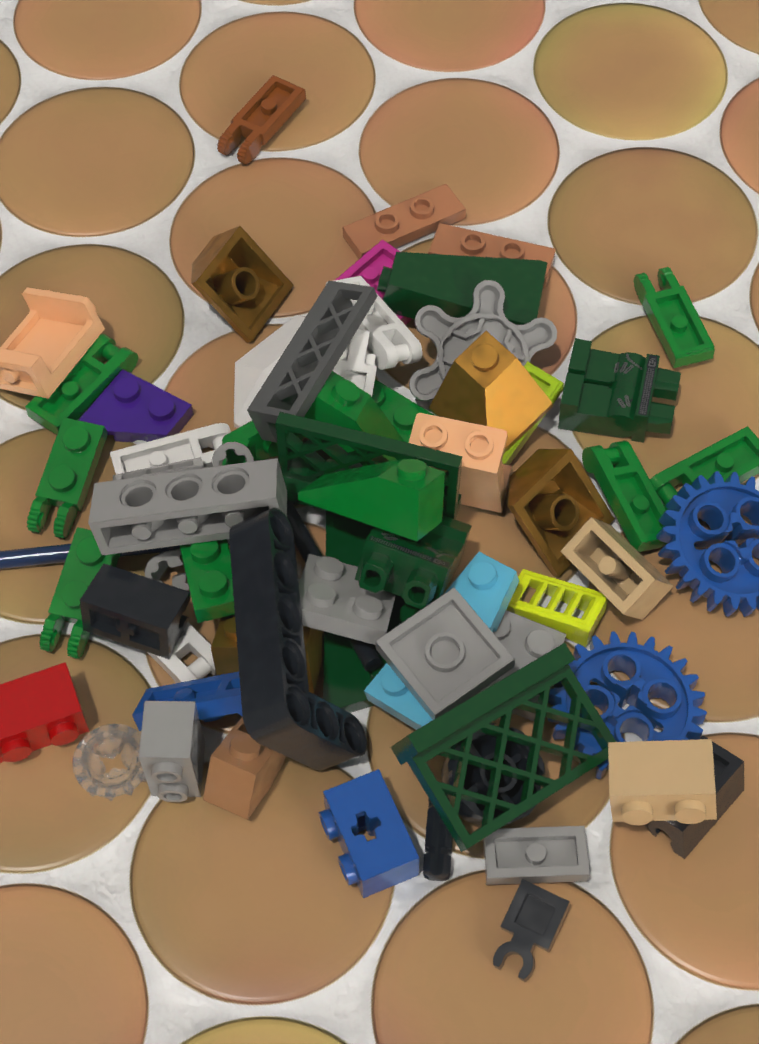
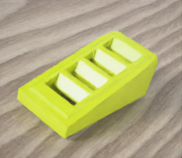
M522 569L518 576L519 583L506 610L566 634L565 638L587 647L605 613L608 599L602 593L593 589ZM528 586L536 590L529 603L521 601ZM544 594L552 597L546 608L538 606ZM561 601L568 604L564 613L556 611ZM577 609L584 611L581 619L573 616Z

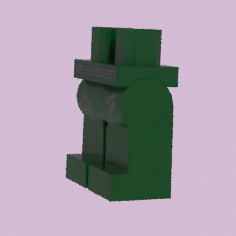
M575 338L560 403L558 429L621 438L631 437V441L644 443L646 431L670 434L675 406L652 402V398L676 401L681 372L658 368L660 358L658 355L647 354L645 358L640 354L630 352L617 354L591 349L592 341Z
M442 515V522L422 537L419 543H417L418 541L373 527L365 541L355 580L359 581V586L362 589L374 593L385 590L401 596L407 605L422 610L441 597L461 562L472 525Z

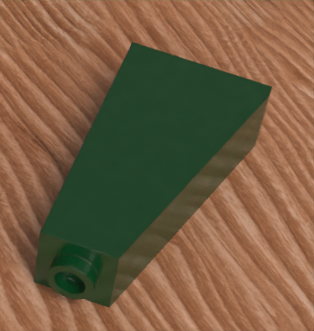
M396 252L392 267L383 266L377 291L384 293L382 300L395 314L415 319L417 312L422 307L435 305L450 317L460 318L466 316L472 310L475 287L484 280H492L499 283L504 290L503 312L505 317L516 325H524L537 318L547 262L527 259Z

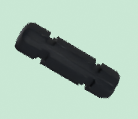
M428 798V807L430 808L427 811L426 854H424L423 876L425 879L432 881H446L450 878L451 856L449 854H452L453 837Z

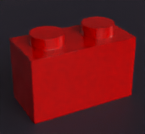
M66 662L0 684V763L4 761H21L27 758L33 751L50 745H66L76 740L79 735L89 732L88 724Z

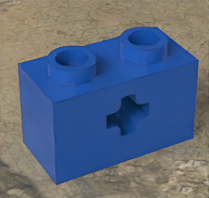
M379 769L323 791L325 810L318 812L319 818L328 840L337 838L344 853L338 856V862L348 886L357 883L362 897L366 898L419 875V855ZM366 829L367 834L375 836V839L367 841L363 834L358 835V832Z

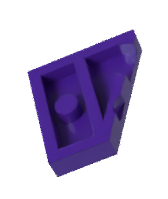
M122 369L82 415L79 421L105 426L108 432L107 435H114L115 441L134 442L143 440L149 442L178 434L194 413L192 404Z

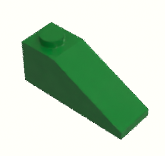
M334 371L331 372L304 416L305 418L405 442L371 395ZM338 443L348 453L355 451L350 446ZM383 455L389 461L397 460L395 457ZM367 460L360 462L363 466L371 465Z
M404 458L324 474L298 492V500L396 535L419 541L442 522L445 471L429 467L418 459Z

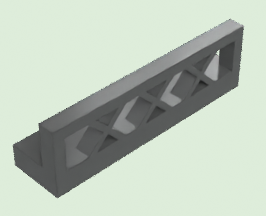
M328 281L247 409L262 440L277 443L276 420L280 412L301 417L306 415L378 297L374 287ZM351 299L357 300L354 306L351 302Z

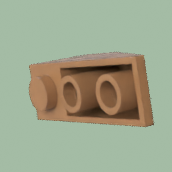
M242 717L210 756L203 800L244 819H248L269 791L287 756L253 740L246 730Z

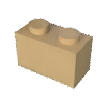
M593 517L582 526L560 551L623 615L643 620L673 587L610 524Z
M712 739L608 742L609 798L613 822L645 825L651 821L677 820L683 824H697L704 820H717Z

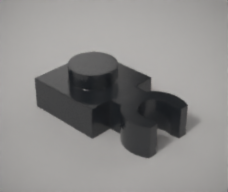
M522 879L500 926L502 930L512 934L513 937L510 942L502 944L496 950L493 958L495 968L501 970L508 956L513 954L519 955L523 958V967L519 972L518 978L526 982L534 971L535 963L532 952L535 946L550 952L571 905L570 901Z

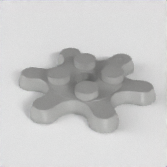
M484 280L475 287L472 310L464 317H450L435 305L424 306L416 314L415 326L421 335L433 341L437 349V357L431 366L419 369L413 373L409 381L410 392L421 401L434 399L454 360L485 331H488L518 358L524 366L527 361H531L532 356L536 352L548 349L554 344L557 339L556 326L552 321L541 317L524 325H516L510 322L503 312L504 290L499 283L492 280Z

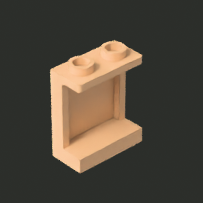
M27 287L22 296L30 312L0 347V389L49 399L105 328L96 312L95 305L89 298L81 295Z
M418 413L415 417L408 443L463 456L459 487L461 504L502 513L509 488L510 476L512 475V466L502 464L508 438L507 431ZM432 467L441 471H445V473L449 472L448 470Z

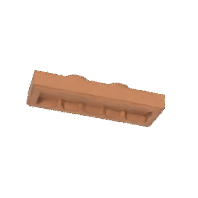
M443 184L342 227L343 237L360 259L382 239L394 248H398L435 232L439 223L452 225L466 219V208L449 186Z
M439 223L428 254L541 260L547 262L543 288H545L555 259L556 249Z

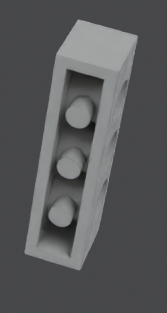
M278 458L94 483L88 524L102 555L229 539V531L233 525L269 509L278 508L287 517V489Z

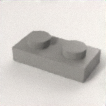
M585 826L501 828L483 839L486 885L520 884L522 879L530 883L583 882L589 879L590 871Z

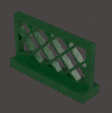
M284 412L279 413L276 420L278 461L286 485L288 501L316 507L299 501L298 492L324 474L363 467L360 462L366 460L371 465L388 462L389 460L383 456L387 455L395 457L397 460L403 458L418 459L426 463L427 466L448 470L449 472L445 473L443 516L456 520L461 505L459 487L463 456ZM294 433L305 435L310 440L303 442ZM338 443L350 446L355 451L348 453ZM322 449L331 459L325 460L316 451Z
M566 643L561 644L444 713L390 747L401 765L408 762L461 852L475 845L608 759V742H616L568 665L576 659ZM558 682H561L571 698L569 713L547 707L550 687ZM538 695L537 703L528 701ZM518 708L535 714L531 737L509 730L513 709ZM545 717L567 724L564 747L542 740ZM500 718L499 727L490 724ZM577 727L591 731L602 750L593 756L575 751ZM479 731L497 737L493 761L469 754L473 733ZM507 740L530 747L526 771L503 764ZM461 741L460 751L450 748ZM540 750L562 757L559 777L554 780L536 774ZM437 755L458 761L453 786L438 782L426 762ZM572 760L580 762L579 765L571 769ZM467 764L491 771L487 796L463 789ZM501 774L524 781L521 801L515 805L497 799ZM534 784L543 787L533 793ZM445 794L451 796V800H450V801L448 800V798H447V796H446ZM461 799L485 806L481 827L471 834L468 833L458 816ZM495 809L504 811V813L493 819Z

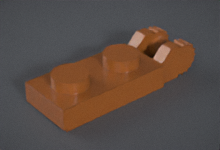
M272 75L231 120L230 126L222 133L218 140V152L226 156L238 147L243 136L246 139L238 150V161L245 165L252 162L257 157L261 145L264 146L306 100L305 89Z

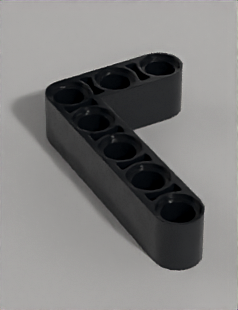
M272 508L233 525L229 531L242 716L247 732L257 743L315 770L321 771L363 756L367 749V739L360 721L353 714L309 692L293 529L288 518L280 509Z

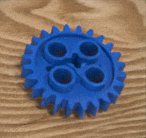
M715 471L708 481L700 475L691 485L685 483L677 492V495H674L666 504L668 510L659 518V522L665 527L659 531L656 539L668 543L659 551V557L671 558L673 561L665 570V573L680 574L682 578L677 583L676 589L680 590L690 586L693 589L690 597L692 603L701 596L707 598V611L709 612L721 603L723 604L726 616L732 615L739 606L744 617H747L756 607L759 610V566L752 558L754 556L759 559V539H756L759 537V491L755 489V477L751 476L743 485L740 484L737 472H733L725 482L719 471ZM741 515L746 516L752 525L746 523ZM698 519L705 521L711 530L704 528ZM695 547H698V548H706V547H708V548H707V549L698 550V549H696ZM709 561L715 562L721 568L722 573L715 571Z
M615 631L611 632L608 644L606 645L596 635L592 636L590 651L580 644L575 645L573 656L576 660L568 665L593 705L603 712L600 716L616 742H626L621 734L626 732L637 734L642 741L700 739L703 729L698 725L703 724L707 711L698 707L703 703L705 692L692 691L699 679L697 674H682L688 662L686 658L674 663L669 660L673 647L669 645L661 652L654 650L655 637L652 636L646 641L644 646L639 645L635 632L630 633L627 643H621ZM614 670L622 671L630 679L619 681L613 678L609 672ZM561 682L553 685L555 688L550 689L548 703L554 705L551 707L553 709L569 713L571 698ZM596 682L599 685H590V683ZM661 698L669 704L670 708L659 709L649 699ZM626 704L630 705L626 710L622 709ZM547 718L550 722L558 723L554 727L553 738L565 739L567 724ZM577 727L575 751L593 756L602 750L591 731ZM654 728H661L662 732H657ZM608 759L597 765V779H601L607 769H609Z

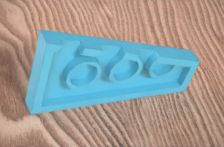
M478 552L445 593L455 587L488 628L495 632L517 588L519 578L517 571ZM388 663L384 665L364 690L368 701L415 730L433 721Z

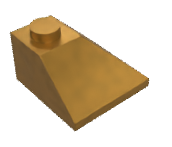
M241 226L213 236L192 263L191 284L246 343L252 342L294 286Z
M485 331L454 360L429 409L434 415L506 430L508 438L504 450L505 453L553 407V403L518 358L488 331Z
M538 449L510 476L508 507L551 574L555 577H559L572 564L560 551L591 517L610 524L615 519L572 449Z

